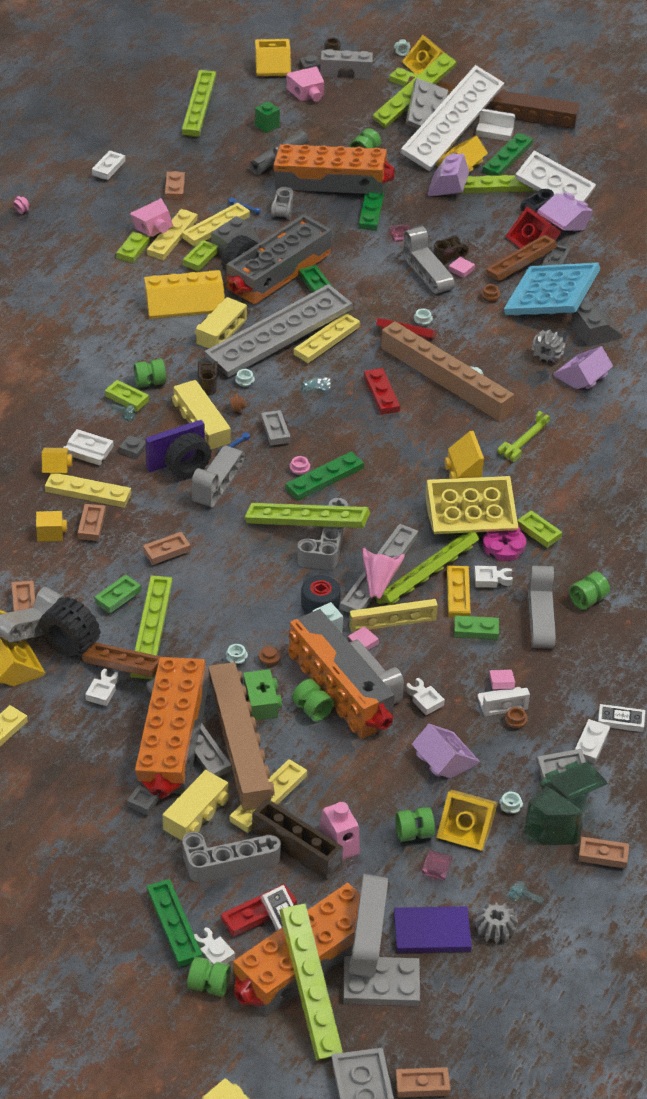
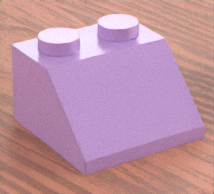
M451 154L445 157L434 172L427 193L428 196L463 192L469 174L464 154Z
M565 192L564 194L556 193L538 209L537 213L562 230H585L593 210L587 207V203L576 200L573 194Z
M600 346L576 355L554 372L553 375L576 389L583 387L588 389L596 384L597 379L599 380L608 375L607 371L613 365L603 347Z
M428 724L412 743L417 750V756L423 761L428 762L431 766L429 769L438 777L453 778L477 766L480 762L453 731L432 724Z

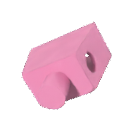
M312 67L287 73L286 88L300 101L313 99V101L317 102L324 95V80L318 68Z
M162 199L130 213L135 229L149 237L158 233H165L173 226L169 211Z
M338 802L324 808L319 829L324 835L343 846L342 860L360 854L359 826L348 805L345 802Z

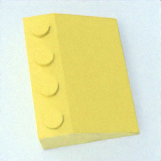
M510 476L427 480L425 499L434 534L518 530Z

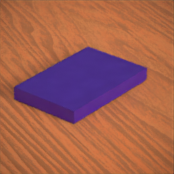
M202 419L145 438L146 469L148 472L151 473L167 467L164 460L166 450L181 435L196 433L205 440V423ZM196 449L188 452L181 462L188 460Z
M467 906L394 908L397 953L471 952L472 945Z

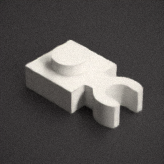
M475 566V587L497 588V583L510 586L513 580L511 577L512 569L504 568L501 571H497L496 566Z
M103 669L101 671V680L94 678L85 694L86 700L107 706L116 691L115 684L118 682V672H115L112 677H107V669Z
M416 678L415 685L417 687L411 686L410 683L406 684L407 693L413 696L412 701L425 715L444 706L445 699L432 686L425 688L420 678Z
M204 928L206 938L202 939L197 934H194L198 946L201 948L202 957L209 959L211 964L215 962L227 964L235 959V952L221 937L214 940L212 931L209 928Z

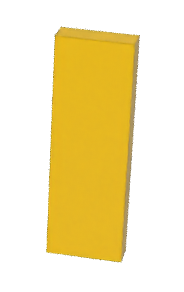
M447 566L448 617L470 616L469 566Z

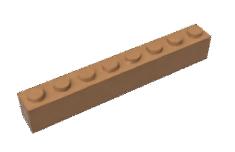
M395 321L382 330L381 348L499 422L512 413L514 394Z
M235 662L208 666L209 685L243 810L258 808L267 798L271 800V796L275 795L273 781H268L270 779L268 765H264V749H259L261 741L259 732L255 733V718L250 717L252 709L250 701H246V686L241 685L243 684L242 672L237 671Z

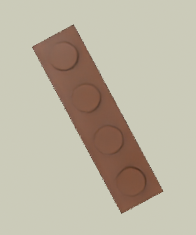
M543 235L486 268L487 275L497 281L503 280L544 254H548L557 247V243L554 239Z
M97 642L81 655L85 663L152 678L157 673L161 657Z

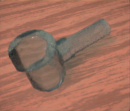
M115 404L111 405V408L120 411L123 418L127 421H132L136 415L132 413L134 411L132 405H128L126 408Z
M520 881L514 883L508 893L514 900H519L522 895L541 904L544 900L543 897L528 891L525 884Z

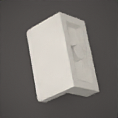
M482 109L476 135L510 141L514 131L515 115Z
M515 687V689L479 693L477 698L484 717L506 713L512 707H520L523 710H527L530 693L528 688L521 689L520 687Z

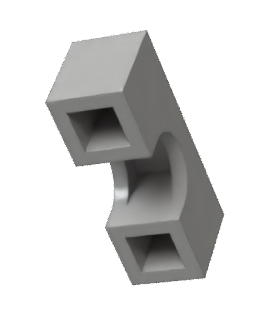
M322 50L320 74L322 77L337 78L340 68L350 67L354 70V79L371 80L373 53L366 51Z

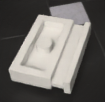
M76 429L68 440L67 446L63 448H68V454H72V457L100 466L102 464L101 461L105 460L114 444L112 440Z

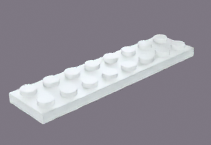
M475 65L401 148L400 153L428 171H431L437 164V161L444 156L478 117L481 110L485 109L503 88L504 82Z

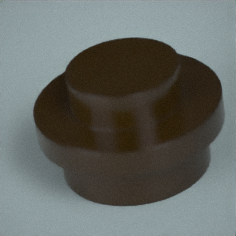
M328 38L324 43V48L326 50L338 51L341 49V43L337 38Z

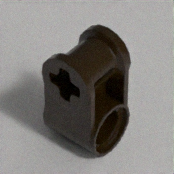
M453 235L436 241L433 254L445 265L457 260L459 257L464 258L468 254L469 247L466 244H462L460 239Z
M198 361L199 385L207 396L213 395L217 390L218 361L214 363Z

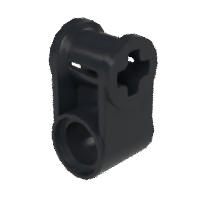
M550 189L539 190L522 201L520 210L523 212L528 206L537 213L538 209L554 196V192Z

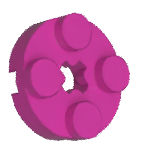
M519 527L518 530L490 531L484 535V551L488 555L490 553L494 555L496 560L513 561L519 558V554L525 551L526 538L520 532Z

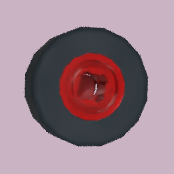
M314 575L303 582L301 588L302 607L306 612L311 613L313 610L331 602L338 609L341 593L340 585L330 576Z

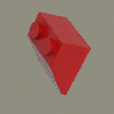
M527 206L505 237L522 248L543 235L556 240L561 231Z

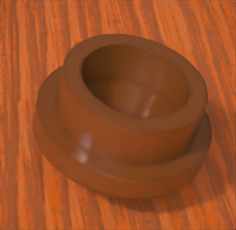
M493 284L484 286V289L481 291L482 298L487 301L499 299V288Z
M237 393L230 399L233 412H239L240 414L243 413L246 405L244 397H240Z
M267 646L259 651L258 657L262 665L274 667L280 661L281 653L277 648Z
M512 707L506 712L505 722L508 726L522 728L527 724L528 717L522 708Z

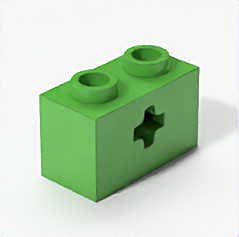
M271 670L244 672L243 686H246L247 690L246 701H250L252 709L250 717H254L255 721L278 718V708H282V700L280 694L276 695V691H278L277 679L272 678Z

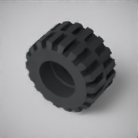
M60 598L40 618V627L47 641L61 654L68 657L78 658L100 638L101 630L95 616L84 604L74 598Z

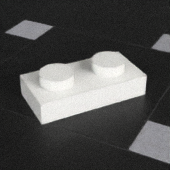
M109 150L92 168V175L108 180L125 162V155Z
M588 719L575 750L582 748L587 762L596 764L609 734L610 726Z

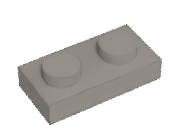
M281 410L261 413V421L270 446L290 443V434Z
M582 748L538 756L536 759L542 781L584 774L588 771Z

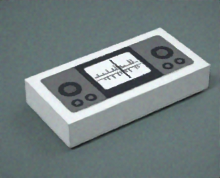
M600 704L599 723L609 725L610 728L643 732L645 710Z
M284 885L260 897L277 931L283 927L279 910L284 907L294 906Z

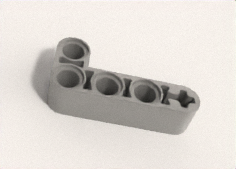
M421 226L405 231L403 237V256L434 294L454 289L455 282L453 276L428 248V233L425 227Z
M224 445L207 470L197 468L191 483L192 501L211 508L214 507L241 468L245 452Z
M334 498L330 500L328 506H348V503L342 498ZM323 527L321 540H300L297 548L298 564L307 568L334 569L338 563L345 527Z
M531 566L528 602L532 648H555L556 635L552 595L554 582L553 566Z
M43 587L36 596L33 608L0 614V637L8 642H15L42 636L43 631L40 627V618L60 598L65 597L48 587Z
M359 640L350 642L393 692L394 704L402 701L404 680L399 669L393 667L385 671Z
M189 832L182 839L183 859L191 880L198 883L276 866L280 861V840L273 835L207 848L203 836L198 832Z
M363 874L349 974L374 978L379 958L388 885V878Z

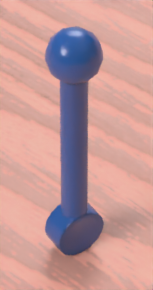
M235 198L228 199L230 205L239 203L246 209L254 211L257 215L261 213V209L258 207L253 208L235 201Z
M247 432L242 433V437L228 446L234 447L243 440H249L250 434Z

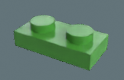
M124 575L94 597L95 604L111 614L140 593L141 585L129 576Z
M455 616L454 638L498 640L499 618Z

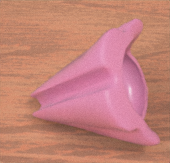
M365 548L362 549L363 564L371 598L377 597L380 599L391 579L402 564L405 554L391 558L383 554H373Z

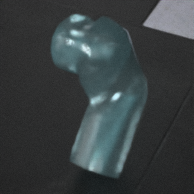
M317 376L301 382V387L303 391L313 388L325 391L330 389L332 382L327 377Z

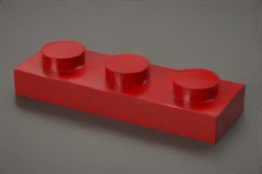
M377 318L376 325L381 326V330H383L394 321ZM397 322L427 341L436 336L437 330Z
M384 369L364 371V379L380 414L400 412V404Z
M283 884L293 905H297V900L287 886ZM262 895L221 914V921L233 937L271 919L260 898Z

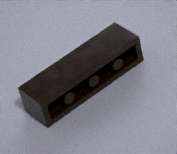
M268 798L252 813L253 832L259 836H276L280 840L282 851L325 879H328L342 865L343 846Z

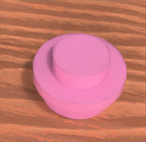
M17 196L13 202L15 209L21 214L27 213L30 206L28 200L25 197Z
M297 456L292 459L290 463V471L292 473L303 475L309 472L310 463L307 458Z

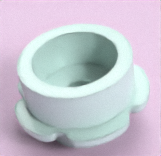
M404 39L399 40L394 45L395 53L400 56L407 55L411 48L410 43Z
M419 309L414 315V321L420 326H426L433 320L431 312L427 309Z
M241 369L237 372L235 381L242 387H248L251 383H254L255 377L251 370Z
M233 644L226 651V659L230 663L241 664L247 659L248 653L243 645Z
M515 792L505 793L499 801L501 804L500 808L507 813H517L523 806L520 795Z

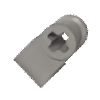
M281 187L277 190L272 203L271 218L277 216L290 220L293 208V190L289 187Z

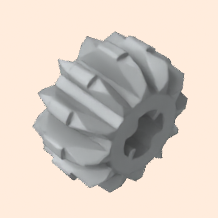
M550 329L546 332L542 330L534 337L531 349L534 350V356H539L540 360L545 359L547 363L550 361L555 363L558 358L562 357L566 343L562 342L563 337L557 336V332L552 333Z
M496 901L492 906L486 903L484 908H479L477 918L475 919V926L478 929L479 936H485L486 942L490 939L494 940L496 944L499 942V939L507 942L509 937H513L515 934V927L517 926V917L514 916V909H507L506 903L500 906Z

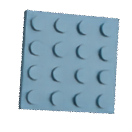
M599 263L529 266L504 307L505 315L570 314L576 312L600 271Z

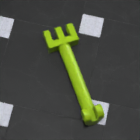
M539 411L536 415V424L512 445L504 442L497 449V454H503V457L507 459L510 457L512 462L517 461L522 453L520 448L549 423L550 416L547 414L544 416V413Z

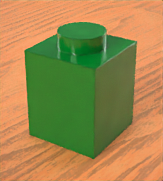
M269 101L255 107V126L265 133L280 127V109Z

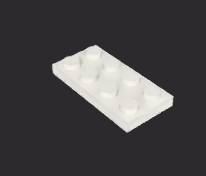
M533 151L515 176V179L536 191L550 189L554 192V195L556 193L564 194L569 192L575 196L576 200L583 202L588 199L596 187V184L536 151Z

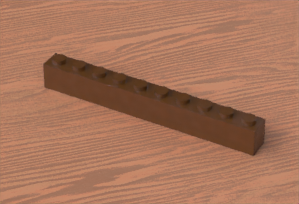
M410 76L407 84L410 83L415 77ZM439 81L436 85L447 89L449 95L458 84ZM500 90L485 109L514 114L515 120L575 129L580 103Z

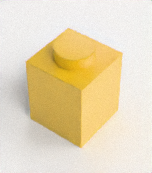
M43 448L42 473H67L69 467H72V454H68V448Z
M62 511L36 512L37 542L63 541V532H67V520H63Z

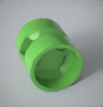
M368 128L363 130L350 143L349 147L379 148L381 138L376 131Z
M162 359L151 360L149 364L145 361L134 363V377L138 388L149 387L151 383L154 386L166 384V371Z
M592 572L584 577L583 580L577 581L569 587V596L572 602L581 610L588 609L594 603L601 601L610 594V585L607 579L599 572Z
M313 679L304 680L293 691L292 700L315 722L326 718L334 707V700L325 691H322V688Z
M429 806L416 808L414 812H411L409 809L396 811L395 825L400 842L412 841L416 836L420 839L435 836L434 818ZM415 820L418 822V829H416Z
M196 956L189 971L187 988L199 992L207 989L208 994L223 997L229 983L231 966L221 962L211 964L209 959Z

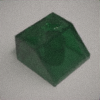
M577 760L565 765V771L559 773L558 769H555L545 774L546 779L539 781L550 808L571 801L608 784L606 779L588 762L579 764Z
M546 786L529 801L525 833L542 845H577L580 841L584 811Z

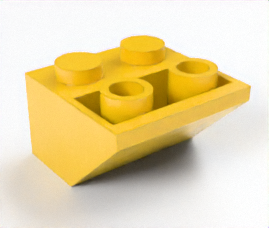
M289 39L255 40L257 76L284 77L287 76V73H291Z

